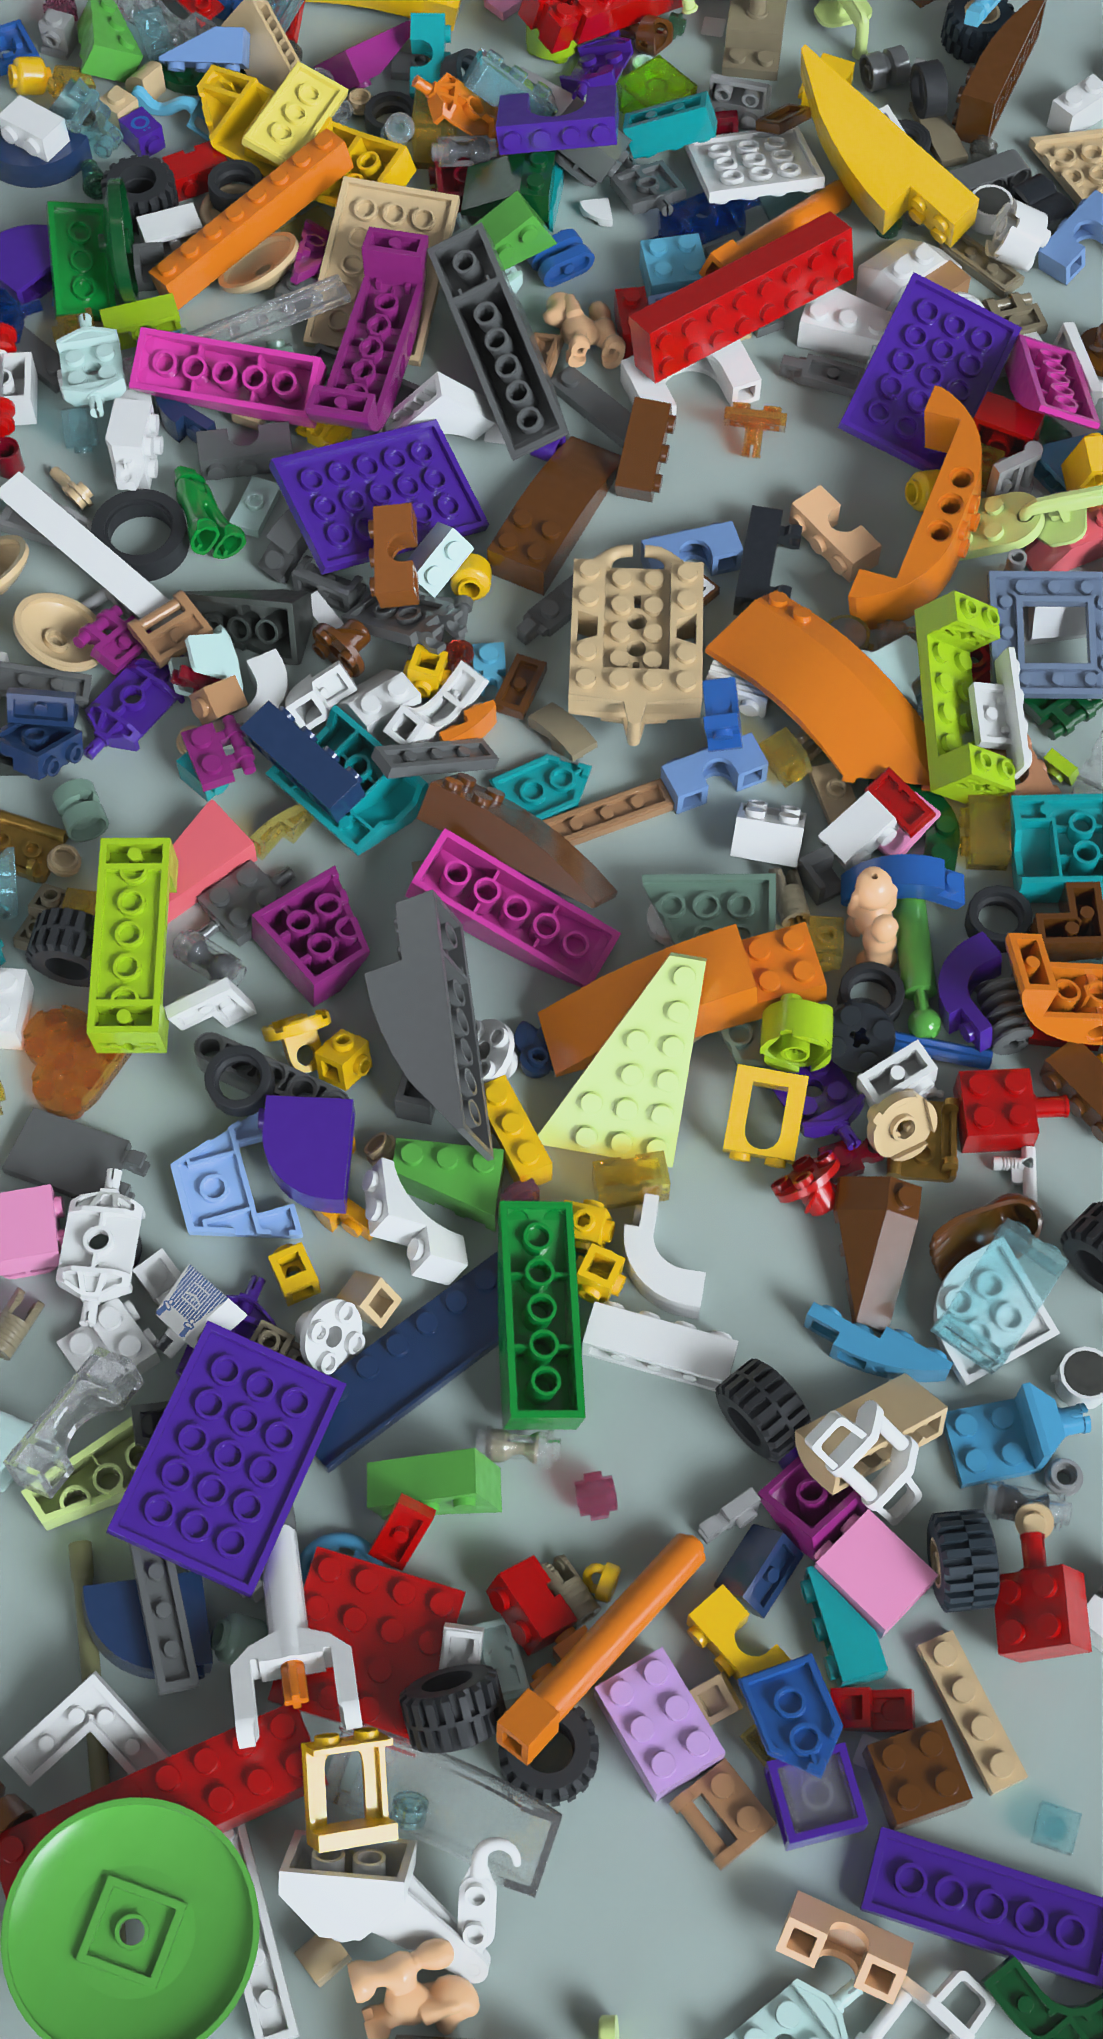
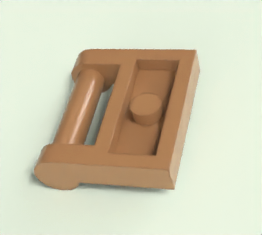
M182 590L173 594V599L139 620L135 618L127 623V627L133 637L140 642L160 669L167 665L172 657H180L187 652L185 640L189 635L214 634L212 627ZM179 610L184 611L183 613L176 616L175 618L168 621L167 623L160 626L151 633L148 634L146 632L148 629L163 621L167 617L171 616L175 612Z
M726 1758L669 1803L676 1814L681 1812L715 1857L713 1862L720 1871L777 1824ZM700 1796H702L736 1840L729 1847H727L693 1803Z

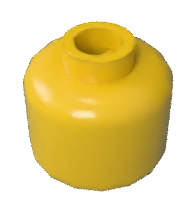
M18 56L13 60L12 64L8 65L9 85L11 88H15L19 95H43L47 85L52 83L51 69L45 66L41 57Z
M939 469L915 472L906 483L905 498L914 510L918 512L924 511L939 475Z
M470 553L450 578V586L456 596H469L473 601L485 597L491 587L492 570L490 563L483 556Z

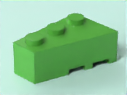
M88 0L77 23L78 42L81 44L79 57L82 59L80 72L125 83L137 71L144 56L115 1Z
M518 190L474 224L482 222L493 241L504 270L557 244L543 220Z
M396 1138L393 1161L398 1178L407 1194L432 1205L436 1203L454 1211L455 1215L464 1219L468 1217L484 1224L485 1228L496 1232L505 1168L504 1149L493 1148L494 1159L487 1161L473 1146Z
M476 1448L368 1462L367 1508L381 1516V1519L386 1520L399 1496L403 1493L436 1509L435 1515L502 1512L501 1468Z

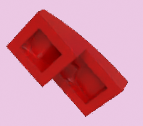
M830 1688V1696L843 1723L842 1731L906 1732L915 1729V1701L912 1689Z

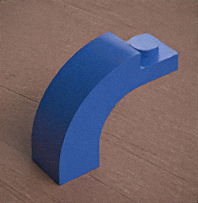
M735 677L702 681L706 715L703 716L708 752L743 748Z
M918 854L882 856L861 862L841 875V905L848 907L851 895L855 891L858 875L870 866L879 867L889 874L892 883L898 889L897 899H924L956 910L965 905L964 874L946 869L945 860L937 857Z

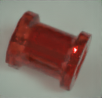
M465 640L451 641L446 647V652H448V670L452 671L453 669L454 671L461 660L473 668L471 663L474 659L473 646Z

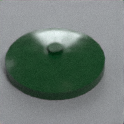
M121 177L109 178L103 206V234H98L100 253L106 252L114 283L123 302L126 304L139 301V289L133 259L135 239L124 181Z

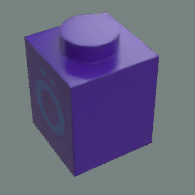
M142 106L118 119L123 142L138 157H142V155H149L150 157L166 148L162 125Z

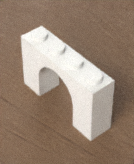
M740 339L656 384L635 366L634 356L621 360L620 382L632 405L635 397L671 403L672 415H676L677 404L666 382L672 376L688 371L704 373L713 378L720 386L731 408L757 401L760 398L762 379Z

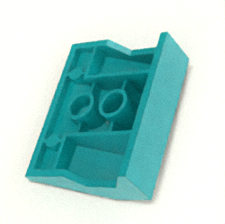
M336 704L330 710L326 726L316 735L318 739L316 743L322 749L325 746L331 748L340 758L338 763L346 769L350 766L363 779L360 785L366 795L336 823L274 765L265 773L268 778L357 856L412 823L418 816L429 788L428 783L420 776L387 779L371 758L374 748L384 745Z
M1103 793L1011 795V859L1014 889L1022 893L1029 903H1058L1066 882L1100 881L1103 898Z

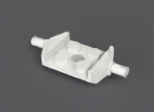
M112 1168L107 1169L105 1186L100 1188L99 1192L81 1194L70 1201L56 1282L60 1288L80 1298L83 1302L79 1324L87 1327V1324H89V1327L95 1326L97 1309L100 1303L130 1294L133 1290L131 1278L141 1220L145 1219L146 1213L144 1208L136 1201L120 1194L119 1186L122 1171L119 1169H114V1172ZM103 1234L109 1237V1241L104 1248L95 1250L89 1247L90 1240L94 1236Z

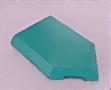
M546 754L489 779L490 787L505 793L506 799L519 805L537 818L544 820L578 807L592 766L580 762L577 765L562 761L558 756Z

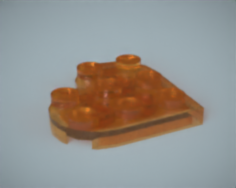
M61 1005L62 1008L51 1009L47 1012L40 1010L28 1021L23 1031L25 1039L24 1048L30 1061L36 1066L31 1079L33 1081L32 1091L38 1104L49 1113L75 1120L80 1118L84 1112L88 1111L100 1099L132 1053H96L86 1033L88 1014L77 1008Z

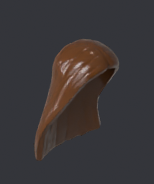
M1007 1193L986 1205L953 1217L933 1234L929 1244V1254L932 1257L931 1262L934 1265L935 1272L938 1273L937 1276L943 1281L951 1269L962 1259L1001 1237L1005 1240L1015 1259L1018 1260L1034 1245L1042 1231L1044 1223L1042 1211L1031 1197L1019 1193Z

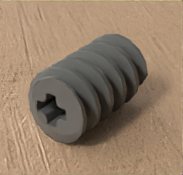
M1011 977L990 979L980 983L974 989L977 993V1002L981 1006L980 1011L992 1025V1051L998 1055H1010L1020 1052L1027 1047L1028 1043L1026 1040L1034 1034L1031 1027H1025L1030 1022V1019L1027 1015L1022 1014L1025 1010L1022 1002H1018L1021 999L1018 990H1014L1017 984L1015 978Z

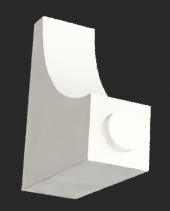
M437 371L392 410L384 427L377 432L381 433L437 419L444 434L464 436L475 441L495 425L496 422L487 397Z

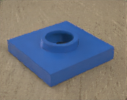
M20 19L0 25V52L10 51L3 53V58H0V76L8 74V65L12 64L13 60L18 56L40 57Z

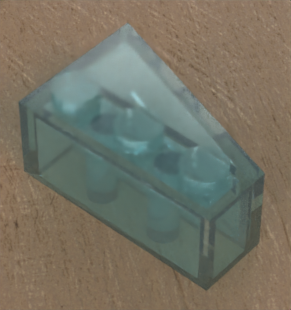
M480 47L462 77L465 87L494 108L499 106L500 95L529 93L532 113L540 116H555L559 110L551 94V88L541 81H538L536 84L527 79L528 74L516 65L512 68L503 63L504 58L492 49H489L487 52Z

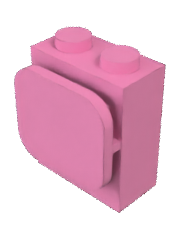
M51 1184L0 1193V1276L7 1279H18L50 1273L58 1267L65 1229H60L59 1218L65 1217V1207L62 1196L55 1195Z
M868 1509L861 1517L856 1513L853 1514L840 1529L843 1535L834 1544L828 1540L815 1553L813 1557L817 1562L814 1568L876 1630L877 1636L882 1639L929 1590L937 1579L938 1574Z

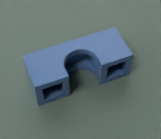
M1095 189L1088 198L1082 199L1076 211L1068 219L1062 220L1057 231L1050 237L1044 248L1040 247L1038 250L1039 269L1066 286L1085 266V246L1078 242L1084 239H1094L1103 244V194Z
M733 521L713 523L705 527L685 529L677 533L653 536L649 539L641 540L640 560L643 569L665 568L664 564L657 559L644 558L645 545H653L672 552L683 561L696 559L704 562L711 576L740 570L743 547Z
M752 732L742 736L743 748L708 752L707 746L684 758L671 759L661 766V779L674 802L676 814L707 803L709 785L706 779L709 777L721 776L728 779L736 792L767 780L769 762Z

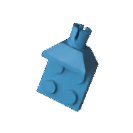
M1029 1382L1021 1385L1016 1397L1013 1399L947 1411L944 1433L960 1489L1041 1473L1065 1437L1091 1432L1090 1415L1083 1417V1413L1088 1412L1086 1405L1078 1403L1074 1406L1057 1408L1055 1399Z

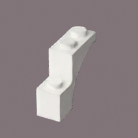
M381 1157L371 1170L365 1173L362 1180V1189L365 1192L366 1200L365 1216L368 1219L370 1236L408 1246L407 1257L410 1261L411 1276L449 1286L468 1266L464 1236L442 1227L429 1218L406 1193L398 1178L394 1161Z

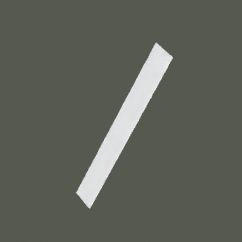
M17 472L0 487V498L139 618L146 616L170 601L21 472ZM183 611L175 612L151 628L156 630L183 613Z

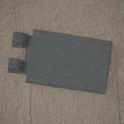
M370 594L341 616L343 623L350 618L359 620L366 626L372 636L411 647L420 642L429 652L439 655L446 649V644L436 639V636L442 632L443 627L451 636L461 638L468 632L466 626L456 621L463 616L462 609L454 608L451 602L420 594L419 605L381 608L377 597H372Z
M33 1107L2 1170L9 1176L37 1186L51 1184L54 1192L76 1198L81 1194L99 1192L100 1188H104L106 1171L109 1168H112L113 1172L114 1169L121 1171L126 1169L134 1174L145 1177L150 1167V1162L145 1161L146 1153L131 1150L132 1145L129 1140ZM120 1181V1194L134 1200L135 1194L130 1192L131 1185Z

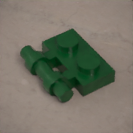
M1024 698L1023 710L1039 726L1048 719L1054 724L1046 731L1051 740L1069 735L1075 730L1077 724L1082 721H1089L1096 716V711L1103 707L1102 699ZM1071 704L1075 711L1067 716L1062 710Z

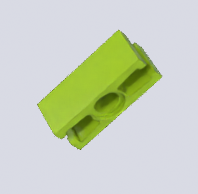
M173 293L99 310L103 328L117 329L121 350L137 347L136 340L139 338L141 327L163 331L182 329Z

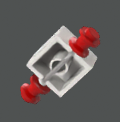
M0 322V437L12 434L15 430V425L37 424L38 375L32 353H17L15 345L17 331L11 325Z

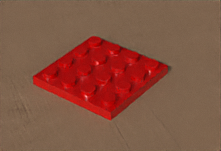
M317 1546L303 1588L308 1628L328 1632L351 1646L362 1727H376L378 1732L387 1735L393 1741L411 1746L399 1702V1695L415 1680L439 1670L445 1622L457 1624L466 1591ZM328 1667L325 1672L306 1675L309 1701L301 1703L300 1712L342 1724L334 1668ZM282 1679L273 1680L267 1699L268 1702L280 1706L285 1705Z

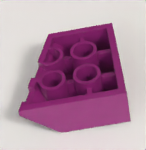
M335 865L252 914L253 940L313 1008L340 992L370 955V949L359 922L353 915L349 905V898L345 889L342 888Z

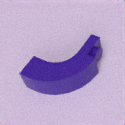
M983 931L963 941L948 955L942 965L938 979V1008L944 1028L948 1034L960 1030L964 1040L968 1043L972 1042L979 1052L992 1047V1025L974 1004L970 996L980 983L1001 976L1002 954Z

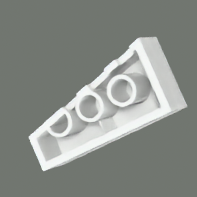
M835 288L806 304L800 319L797 347L867 364L872 346L878 345L893 313L844 290Z

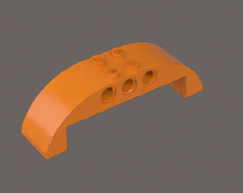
M934 386L924 410L925 448L944 452L947 455L897 578L862 569L858 570L848 595L850 618L860 622L865 630H874L899 623L915 615V609L935 600L949 583L959 559L966 557L970 545L969 534L971 531L976 532L979 525L980 513H978L982 490L980 435L966 407L953 394L940 386Z
M1008 933L1005 937L1006 950L1022 1005L1027 1017L1034 1026L1060 1040L1078 1044L1103 1045V964L1050 962L1042 934Z

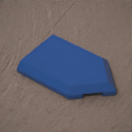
M810 1653L739 1678L737 1680L767 1754L818 1778H822L843 1729V1723L813 1654Z

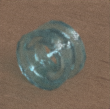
M414 1791L398 1792L393 1798L390 1818L397 1822L398 1827L401 1829H421L426 1823V1813L429 1808L428 1799Z

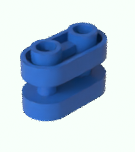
M574 229L561 230L552 235L557 242L556 245L526 259L533 270L538 272L539 278L547 287H555L584 274L594 263V254L587 245L583 244L581 237Z

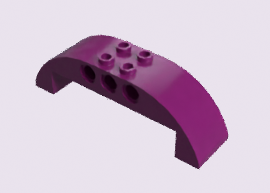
M369 226L361 248L364 278L327 385L314 384L306 405V414L313 422L374 432L381 430L386 424L393 410L418 330L427 274L428 235Z

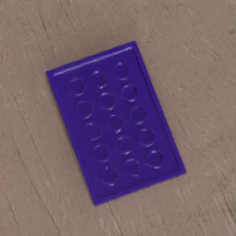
M913 272L837 428L921 471L941 470L947 453L925 448L924 410L934 386L943 387L953 394L966 407L971 417L974 418L987 391L992 392L1022 327Z
M437 419L273 458L269 464V468L322 575L370 562L369 548H374V539H370L368 520L373 519V506L411 503L417 517L418 546L437 522L453 527L462 537L484 532L490 525ZM417 547L403 549L396 555L413 551Z
M207 1321L106 1533L251 1598L346 1387V1383Z

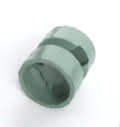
M83 778L73 779L63 783L54 791L52 798L59 816L62 817V823L70 840L74 842L90 841L96 839L108 829L109 821L102 804H100L93 782Z

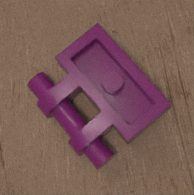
M113 605L110 609H103L97 614L94 622L83 625L79 629L78 635L73 638V643L78 648H83L86 644H93L94 647L90 656L114 675L145 651L127 627V623L136 617L132 615L124 621L120 618L123 614L122 609L117 605ZM148 629L146 632L149 634L152 630ZM111 630L112 632L106 635L102 631Z
M227 715L222 719L225 728L219 732H216L212 722L181 732L182 741L203 792L235 782L233 770L242 768L245 775L253 774L256 771L253 762L255 760L254 753L251 747L246 745L245 736L240 729L242 725L237 723L234 715ZM232 744L234 753L226 756L223 747Z

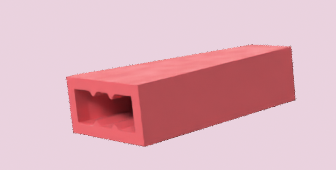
M213 799L203 807L173 844L179 861L177 893H169L168 923L198 903L197 897L250 860L253 862L257 861L254 842Z

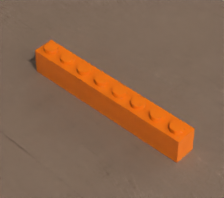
M328 128L324 129L148 271L159 295L173 293L177 309L179 310L353 169L354 165L345 141Z

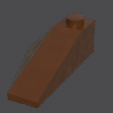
M841 1176L837 1178L833 1214L835 1224L839 1223L842 1243L839 1244L841 1257L845 1256L848 1278L845 1280L853 1324H864L871 1330L882 1334L886 1327H890L919 1220L922 1187L891 1176Z

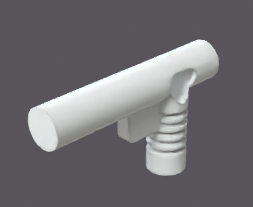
M1022 1147L1021 1157L1017 1159L1016 1157L1002 1158L1000 1156H993L992 1170H1010L1011 1183L1013 1185H1022L1023 1195L1031 1197L1038 1204L1035 1147ZM1029 1162L1031 1168L1024 1166L1023 1163Z

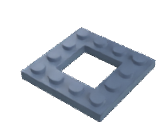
M989 571L987 574L988 605L997 608L1000 617V639L989 643L991 683L997 684L995 660L1007 647H1014L1016 659L1020 663L1019 682L1024 698L1103 699V572ZM1023 606L1085 607L1088 663H1025Z

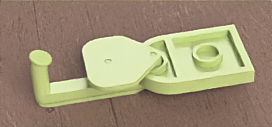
M820 0L814 7V15L822 26L836 28L854 24L856 27L855 47L852 49V56L860 61L862 55L868 54L869 19L872 16L870 4L867 0Z
M1103 484L1054 493L1039 498L1026 492H1011L981 498L978 513H980L978 528L976 532H970L968 537L970 540L968 553L965 558H960L959 561L1020 549L1033 542L1036 538L1049 547H1058L1079 541L1087 530V508L1103 505Z

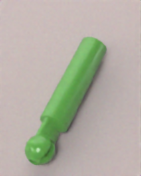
M917 898L897 899L896 907L892 913L899 926L896 934L900 977L905 990L904 998L913 1001L915 1009L908 1018V1030L910 1034L916 1037L934 1039L941 1030V1019L938 1013L930 1008L929 999L934 997L938 990L926 900Z

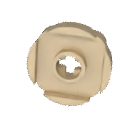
M909 1088L891 1094L880 1103L872 1105L867 1112V1119L869 1121L867 1125V1138L870 1145L881 1156L890 1157L893 1161H905L921 1153L928 1145L925 1140L929 1136L930 1131L935 1133L937 1127V1114L933 1105L915 1090ZM904 1120L907 1121L903 1124V1130L899 1132L897 1130L898 1125Z

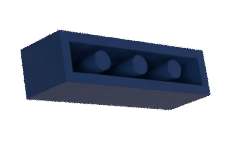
M268 700L240 727L247 741L338 823L366 796L360 785L363 779L352 767L343 768L338 763L340 758L331 748L325 746L322 749L316 743L318 741L317 737L306 726L300 729L294 723L296 721L294 716L284 706L278 709Z

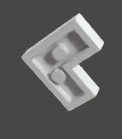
M227 977L213 980L205 988L192 994L182 995L173 1003L164 1007L168 1020L181 1031L212 1016L227 1028L257 1014L253 1001Z

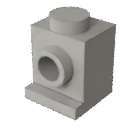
M48 8L38 22L43 43L41 53L67 61L79 43L74 16Z

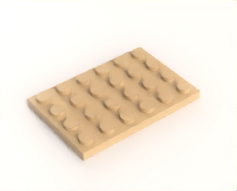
M344 176L303 337L304 346L314 348L317 343H320L334 350H339L364 278L361 248L369 226L428 235V248L452 237L459 210L460 197L458 195ZM429 254L422 310L414 346L408 365L421 367L440 288V281Z

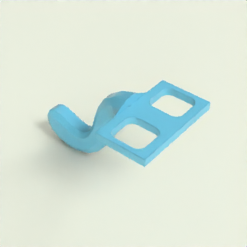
M134 86L131 94L137 97L139 107L142 106L149 114L155 116H170L181 110H186L191 114L186 126L206 141H210L209 134H205L194 124L197 116L205 121L200 96L198 98L179 96L167 102H158L142 86Z

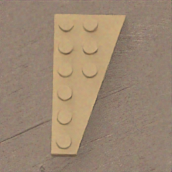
M1103 129L1030 137L1029 148L1077 205L1082 199L1088 198L1095 189L1103 194Z

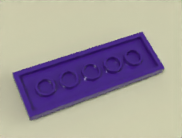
M881 1826L860 1906L861 1911L1004 1958H1008L1013 1954L1022 1964L1103 1989L1102 1897Z

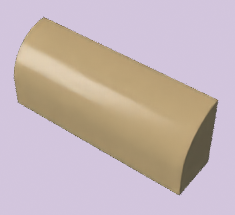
M243 0L221 25V27H244L250 33L249 69H244L248 76L257 78L259 83L275 92L297 61L300 62L267 0Z
M904 1373L835 1409L855 1423L858 1409L866 1401L873 1400L883 1409L884 1416L903 1435L911 1436L921 1447L943 1434L948 1406L908 1374ZM824 1415L795 1430V1443L799 1457L808 1473L830 1494L834 1495L850 1485L841 1477L833 1476L826 1469L825 1462L805 1444L806 1436L826 1416ZM844 1426L838 1427L823 1442L822 1450L829 1456L851 1431ZM879 1434L877 1442L853 1467L864 1478L891 1462L890 1457L893 1446Z

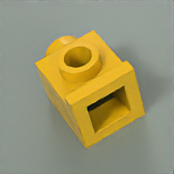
M302 1242L295 1245H282L272 1255L268 1256L270 1267L288 1307L321 1293L319 1279ZM292 1271L299 1272L295 1275L288 1277L289 1273H291Z

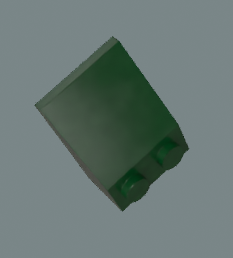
M541 151L510 154L468 167L461 215L484 217L518 190L543 222L549 223L555 181V152Z

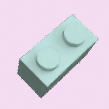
M437 522L407 559V561L413 560L419 576V591L434 598L474 549L453 527Z

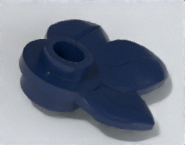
M522 1021L517 1026L514 1034L515 1047L521 1053L519 1064L526 1076L539 1079L554 1071L542 1027L538 1030L529 1022Z

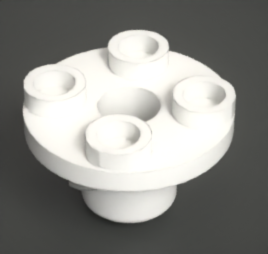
M496 1019L475 1020L484 1084L503 1075H506L508 1079L514 1074L518 1066V1056L514 1051L515 1043L511 1029Z
M330 1298L322 1301L312 1310L304 1312L297 1320L295 1335L300 1342L301 1355L309 1367L324 1374L335 1372L350 1361L354 1355L362 1352L365 1346V1337L362 1335V1320L355 1305L351 1302Z

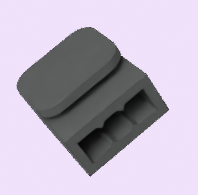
M576 96L561 115L577 111L584 106L585 102ZM618 130L617 145L556 150L555 161L581 183L593 187L597 182L601 184L607 175L610 178L614 176L630 154L626 148L632 140Z

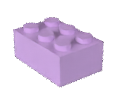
M663 1647L594 1687L593 1697L654 1802H657L716 1766L724 1759L726 1753Z

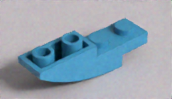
M813 1302L806 1315L804 1327L833 1343L829 1357L865 1373L887 1379H894L905 1373L916 1382H939L946 1380L953 1365V1362L947 1360V1356L942 1351L933 1347L926 1348L916 1343L909 1333L901 1329L893 1330L886 1327L881 1337L878 1338L866 1325L861 1323L853 1324L842 1318L841 1313L829 1305L821 1306Z

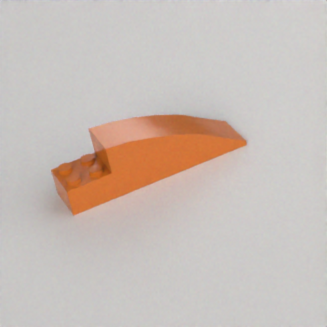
M806 922L741 940L736 924L702 934L610 972L537 1012L555 1076H563L588 1067L671 952L707 958L694 1038L762 1019L765 1008L772 1003L780 1001L781 996L787 993L798 994L803 1000L816 1003L826 1001L827 983Z

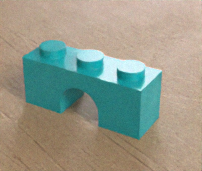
M411 13L410 41L412 54L426 55L431 60L424 66H410L409 94L416 102L417 107L429 108L428 98L425 94L411 86L412 81L416 75H419L430 84L440 79L441 63L446 56L451 55V52H446V43H451V25H446L445 13Z

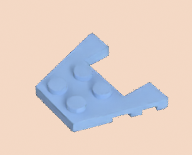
M258 1112L248 1116L241 1122L238 1120L230 1125L227 1131L211 1141H205L170 1164L189 1235L303 1238L294 1203L261 1213L256 1211L240 1148L263 1142V1130H258Z

